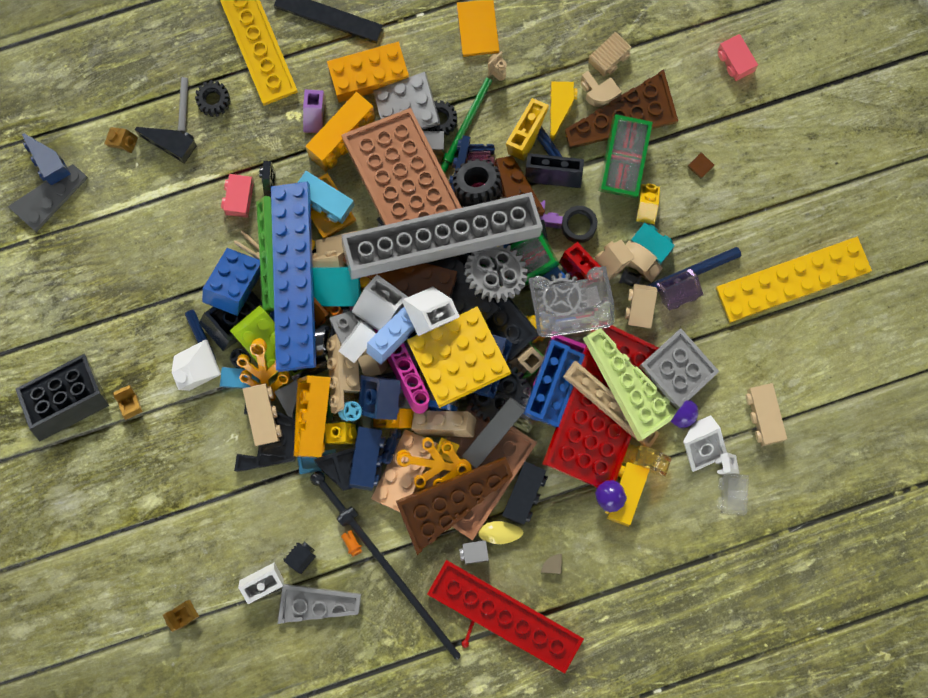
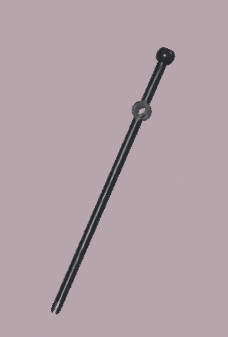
M316 471L310 476L311 483L319 486L339 511L340 515L336 518L343 527L347 524L350 525L452 657L456 660L460 659L461 655L356 522L355 517L359 515L353 506H350L348 509L345 508L325 482L323 472Z

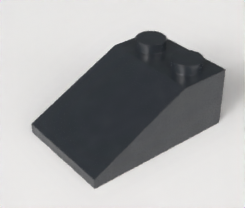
M251 291L238 316L212 307L204 312L199 324L221 350L225 351L238 342L230 330L258 306L262 308V302Z

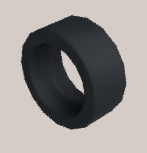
M577 205L565 212L562 218L561 229L563 235L571 242L584 243L594 236L598 220L596 214L590 208ZM583 214L587 216L591 223L587 233L576 235L570 231L568 222L573 215Z

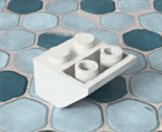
M376 275L364 288L352 313L379 331L404 307L401 300L408 296Z
M434 287L401 300L418 336L460 317L452 299Z

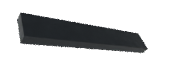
M276 0L274 3V8L376 44L383 30L382 24L313 0Z

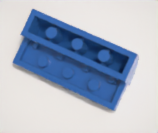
M550 340L524 415L553 427H559L573 389V385L563 376L574 361L581 365L585 354L570 349V346L558 341Z

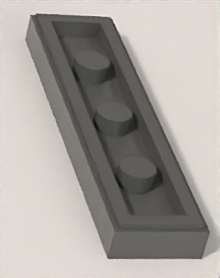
M510 397L461 457L469 461L475 468H478L523 414L525 408Z

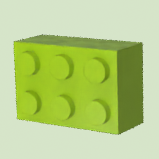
M258 306L234 326L230 332L256 362L257 357L250 352V346L255 339H263L267 344L265 360L268 369L276 360L275 322L263 308Z

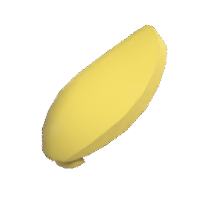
M493 521L482 525L478 535L482 540H486L489 543L506 544L523 536V530L508 522Z

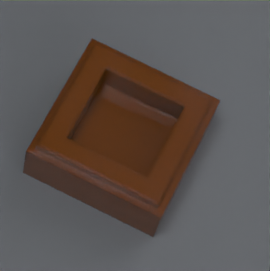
M701 152L688 165V168L702 179L715 164Z

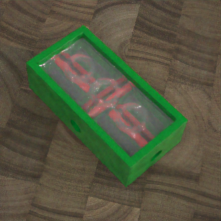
M617 114L613 117L598 191L634 199L638 197L653 122Z
M542 232L540 237L518 241L510 245L511 252L517 250L516 257L523 256L520 262H526L525 269H528L526 274L527 280L524 282L525 286L560 265Z

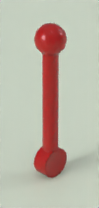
M472 620L465 640L461 643L463 648L469 646L468 641L475 623Z

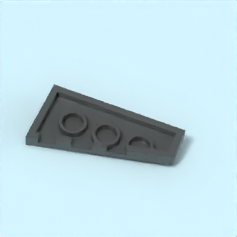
M72 164L68 167L71 173L69 176L53 185H50L47 181L9 205L8 208L37 232L88 177Z

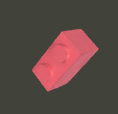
M740 34L720 43L717 52L718 57L721 61L725 62L728 74L734 77L735 81L756 71L758 63Z
M229 174V179L225 180L224 185L226 197H223L221 202V208L226 215L248 218L254 187L252 177Z

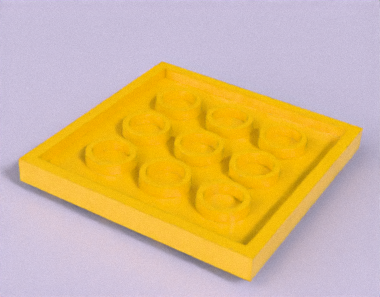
M478 306L460 314L459 318L420 336L416 335L407 339L439 408L511 374Z

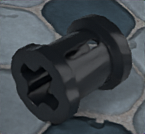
M625 267L619 283H625L633 287L634 284L639 285L643 275L630 272Z

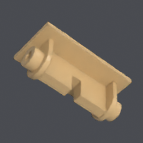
M502 51L498 54H493L489 58L488 78L491 75L499 81L506 78L507 63L502 58Z

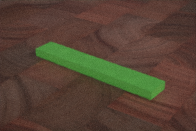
M264 196L256 202L262 308L266 313H270L274 310L271 197Z

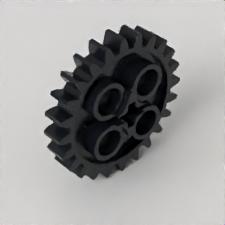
M508 363L511 374L500 379L497 391L500 390L503 394L512 396L519 404L526 406L527 404L523 399L529 398V396L524 392L528 391L529 388L523 385L527 383V380L521 379L524 374L522 372L517 373L519 369L516 366L512 368V364ZM509 383H514L513 389L506 391V386ZM475 393L466 395V397L471 398L467 402L468 405L473 406L471 411L477 412L476 416L478 418L483 416L482 420L485 422L489 418L491 421L500 410L498 409V404L501 401L508 400L504 396L495 394L494 399L488 397L486 401L482 402V395Z

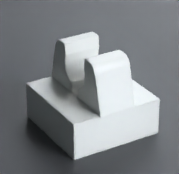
M727 452L720 454L721 457L715 460L716 464L723 465V468L717 471L718 474L732 476L740 474L736 455Z

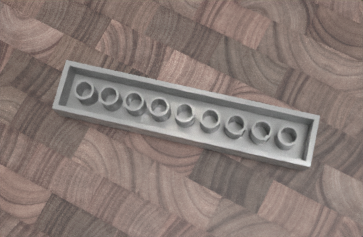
M532 192L344 234L342 235V247L352 280L540 237L542 224Z

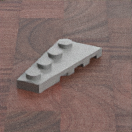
M283 584L278 624L358 615L361 594Z

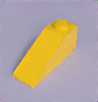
M551 81L550 139L552 141L555 140L569 114L573 101L577 100V88H574V82Z
M533 98L531 99L506 142L509 155L525 161L535 143L549 108L548 104Z

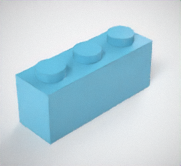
M305 171L298 183L308 181L310 184L311 207L319 213L321 211L326 213L327 218L335 223L338 221L343 224L355 206L354 201L308 171Z

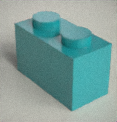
M644 223L631 239L632 242L642 245L657 257L656 261L660 265L675 247L672 239L666 235L662 236L652 224Z

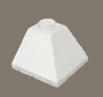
M204 340L174 356L172 375L178 390L190 391L221 375L208 340Z
M711 415L695 422L683 441L693 472L714 463L716 459L721 457L720 454L727 453L721 428Z

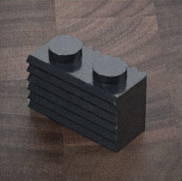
M306 542L302 544L296 543L297 546H294L289 555L283 558L284 562L299 574H302L316 557L313 554L315 550Z

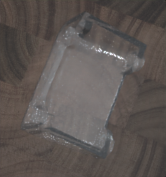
M606 266L594 267L589 270L587 279L549 285L548 279L542 276L528 278L536 329L539 336L551 337L602 329L614 324V300Z

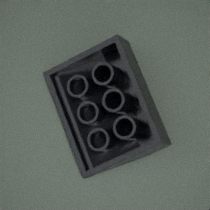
M85 353L15 389L28 427L39 442L109 406L105 393Z

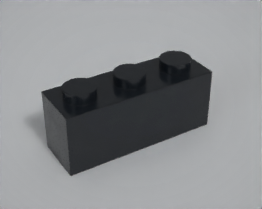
M528 153L525 178L528 183L581 188L584 159Z
M524 462L502 515L503 518L524 526L525 522H530L533 515L530 509L533 504L537 505L541 494L537 492L540 486H545L548 476L545 475L547 470Z

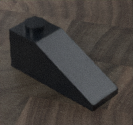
M146 127L135 128L138 136L184 164L197 147L194 137L187 132L183 134L178 130Z

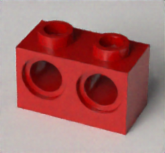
M578 242L564 251L559 261L560 265L572 278L574 276L577 277V283L580 281L583 283L582 288H587L597 281L603 270Z

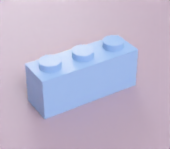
M405 307L367 342L366 353L379 364H382L415 331Z

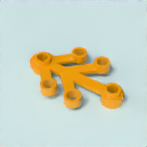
M258 338L250 346V352L257 357L258 368L249 362L250 359L247 355H239L237 365L246 369L241 372L239 379L251 387L265 383L268 384V387H271L274 398L271 399L272 402L276 398V390L283 384L288 383L290 374L287 371L279 372L277 380L269 385V379L277 372L276 360L267 369L265 360L267 344L263 339ZM252 374L260 380L261 384L252 379Z
M429 437L422 440V447L430 453L433 459L411 456L408 450H400L396 455L397 463L402 467L412 464L431 468L422 475L414 477V484L417 488L424 487L426 481L443 470L450 472L442 478H436L433 481V486L437 482L446 481L472 470L469 461L458 457L450 441L442 442L441 449L443 453L449 455L453 463L443 460L435 448L433 440ZM430 441L431 445L426 447L424 446L425 442ZM445 445H450L449 450H444ZM407 457L408 461L402 462L401 459ZM464 466L465 470L460 472L459 468ZM418 479H423L421 484L416 483Z

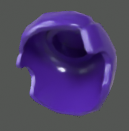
M686 400L672 418L671 423L682 429L690 427L698 419V406L693 401Z
M614 480L603 482L595 492L598 504L603 510L608 512L618 511L627 500L624 488Z

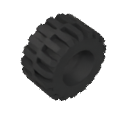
M475 159V161L468 160L466 164L462 163L460 165L461 168L455 170L453 186L455 196L461 206L468 207L501 198L503 191L501 176L497 166L494 167V163H488L485 159L483 161H480V159ZM475 183H485L480 187H471Z

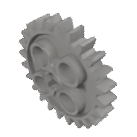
M500 245L499 247L474 251L471 253V256H468V262H466L464 267L466 268L464 275L467 276L466 282H471L470 289L476 288L475 295L482 293L481 299L488 296L489 302H491L492 298H495L497 303H499L500 298H503L506 302L508 296L513 299L515 293L519 295L521 289L524 288L528 269H525L526 262H520L523 256L516 257L517 250L511 252V246L505 249L503 245ZM480 264L486 265L487 268L480 266ZM486 281H491L494 285H490Z

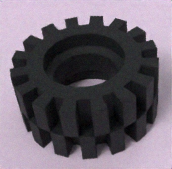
M210 80L209 84L204 82V86L200 85L198 87L199 91L196 90L197 96H195L200 111L206 116L209 114L210 117H213L215 114L218 117L220 116L219 113L224 114V110H228V104L231 103L227 88L222 83L220 84L219 81L213 83ZM210 93H217L220 96V100L217 104L210 105L206 102V97Z
M440 100V103L434 101L437 113L446 114L448 119L445 124L428 128V131H444V134L447 136L450 131H454V127L457 125L456 110H454L453 105L450 106L449 102L445 104L444 100Z

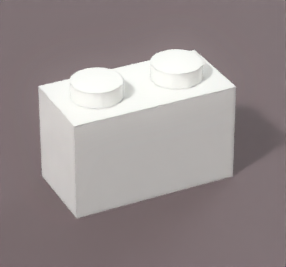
M274 562L241 579L238 588L247 604H250L281 588L284 579Z

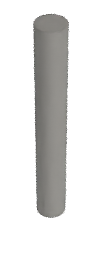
M186 77L181 78L178 131L182 133L186 131L188 78Z

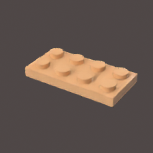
M406 429L404 430L395 454H393V460L387 465L371 497L372 500L400 512L396 501L418 491L419 488L414 484V477L422 475L429 467L412 464L402 467L397 463L396 455L400 450H408L411 456L433 459L430 453L422 447V440L425 437ZM425 442L424 446L429 447L431 442ZM434 442V446L436 449L438 447V443ZM403 457V458L401 459V461H402V462H407V461H408V458H407V457ZM418 479L416 483L421 484L423 479Z

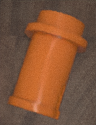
M352 530L348 531V534L344 533L341 535L349 550L348 554L354 557L362 552V545L358 544Z

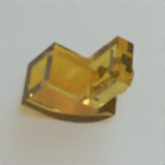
M629 444L623 463L629 462L648 469L649 473L666 477L672 458L646 446Z

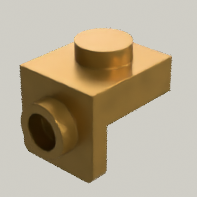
M110 127L104 144L108 147L120 148L128 153H132L138 136L127 129Z
M130 385L113 393L125 420L143 412L138 397Z
M189 599L173 610L164 613L163 617L166 625L173 632L183 628L198 618L199 615Z

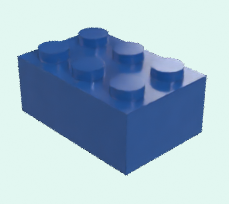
M226 248L203 287L202 302L238 316L261 276L260 260Z

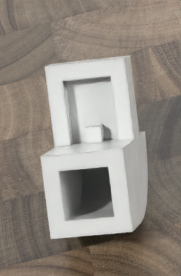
M360 319L352 333L342 343L339 352L355 363L367 349V342L376 334V331L371 325Z

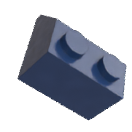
M361 375L358 403L362 409L361 415L374 419L397 420L399 394L401 393L400 380Z

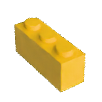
M629 462L625 466L621 465L618 477H621L619 483L624 488L627 500L618 511H605L608 514L607 519L628 527L631 525L649 473L648 469Z

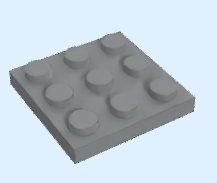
M425 72L373 91L380 119L411 108L422 130L440 124Z
M682 329L673 334L639 366L677 410L719 372Z

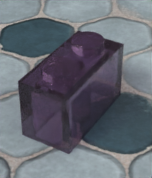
M691 269L656 284L661 301L668 310L677 309L681 305L695 301L698 297L703 296L699 278Z

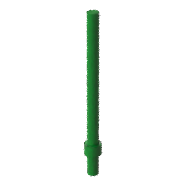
M485 78L448 153H445L442 159L441 168L444 174L449 165L453 164L458 140L462 139L463 135L466 134L492 83L490 78Z

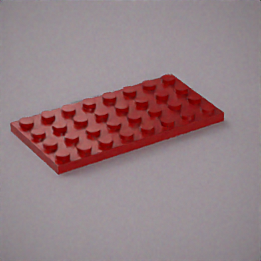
M596 319L591 333L601 328L613 340L616 348L630 358L629 362L634 367L637 366L646 375L639 366L659 347L600 319ZM586 345L583 352L585 356L581 366L610 390ZM573 386L559 427L555 428L543 465L598 488L605 481H616L632 436Z

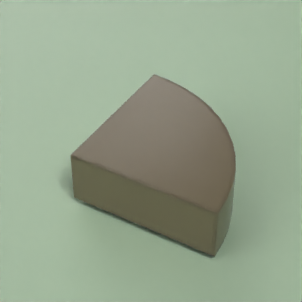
M556 554L548 558L542 566L541 573L561 574L562 554Z

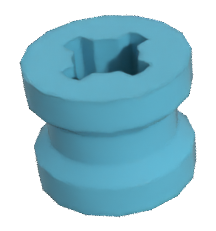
M344 402V409L339 411L338 414L344 421H355L360 418L362 409L357 402Z

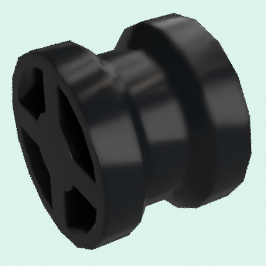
M236 348L231 352L230 361L234 367L245 369L238 366L236 360L239 355L245 354L249 357V362L251 363V357L245 349Z

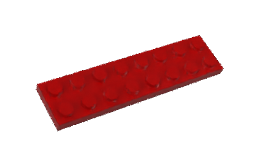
M448 560L445 561L427 593L428 596L564 674L584 638Z

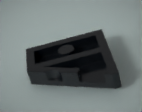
M263 161V167L259 169L264 196L271 197V186H275L276 173L271 161Z

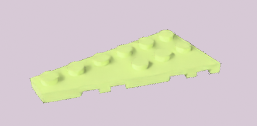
M601 328L583 337L638 441L645 439L672 420L678 410L669 404V399L666 396L663 397L657 391V387L637 366L634 367L629 362L630 358L616 348V344Z

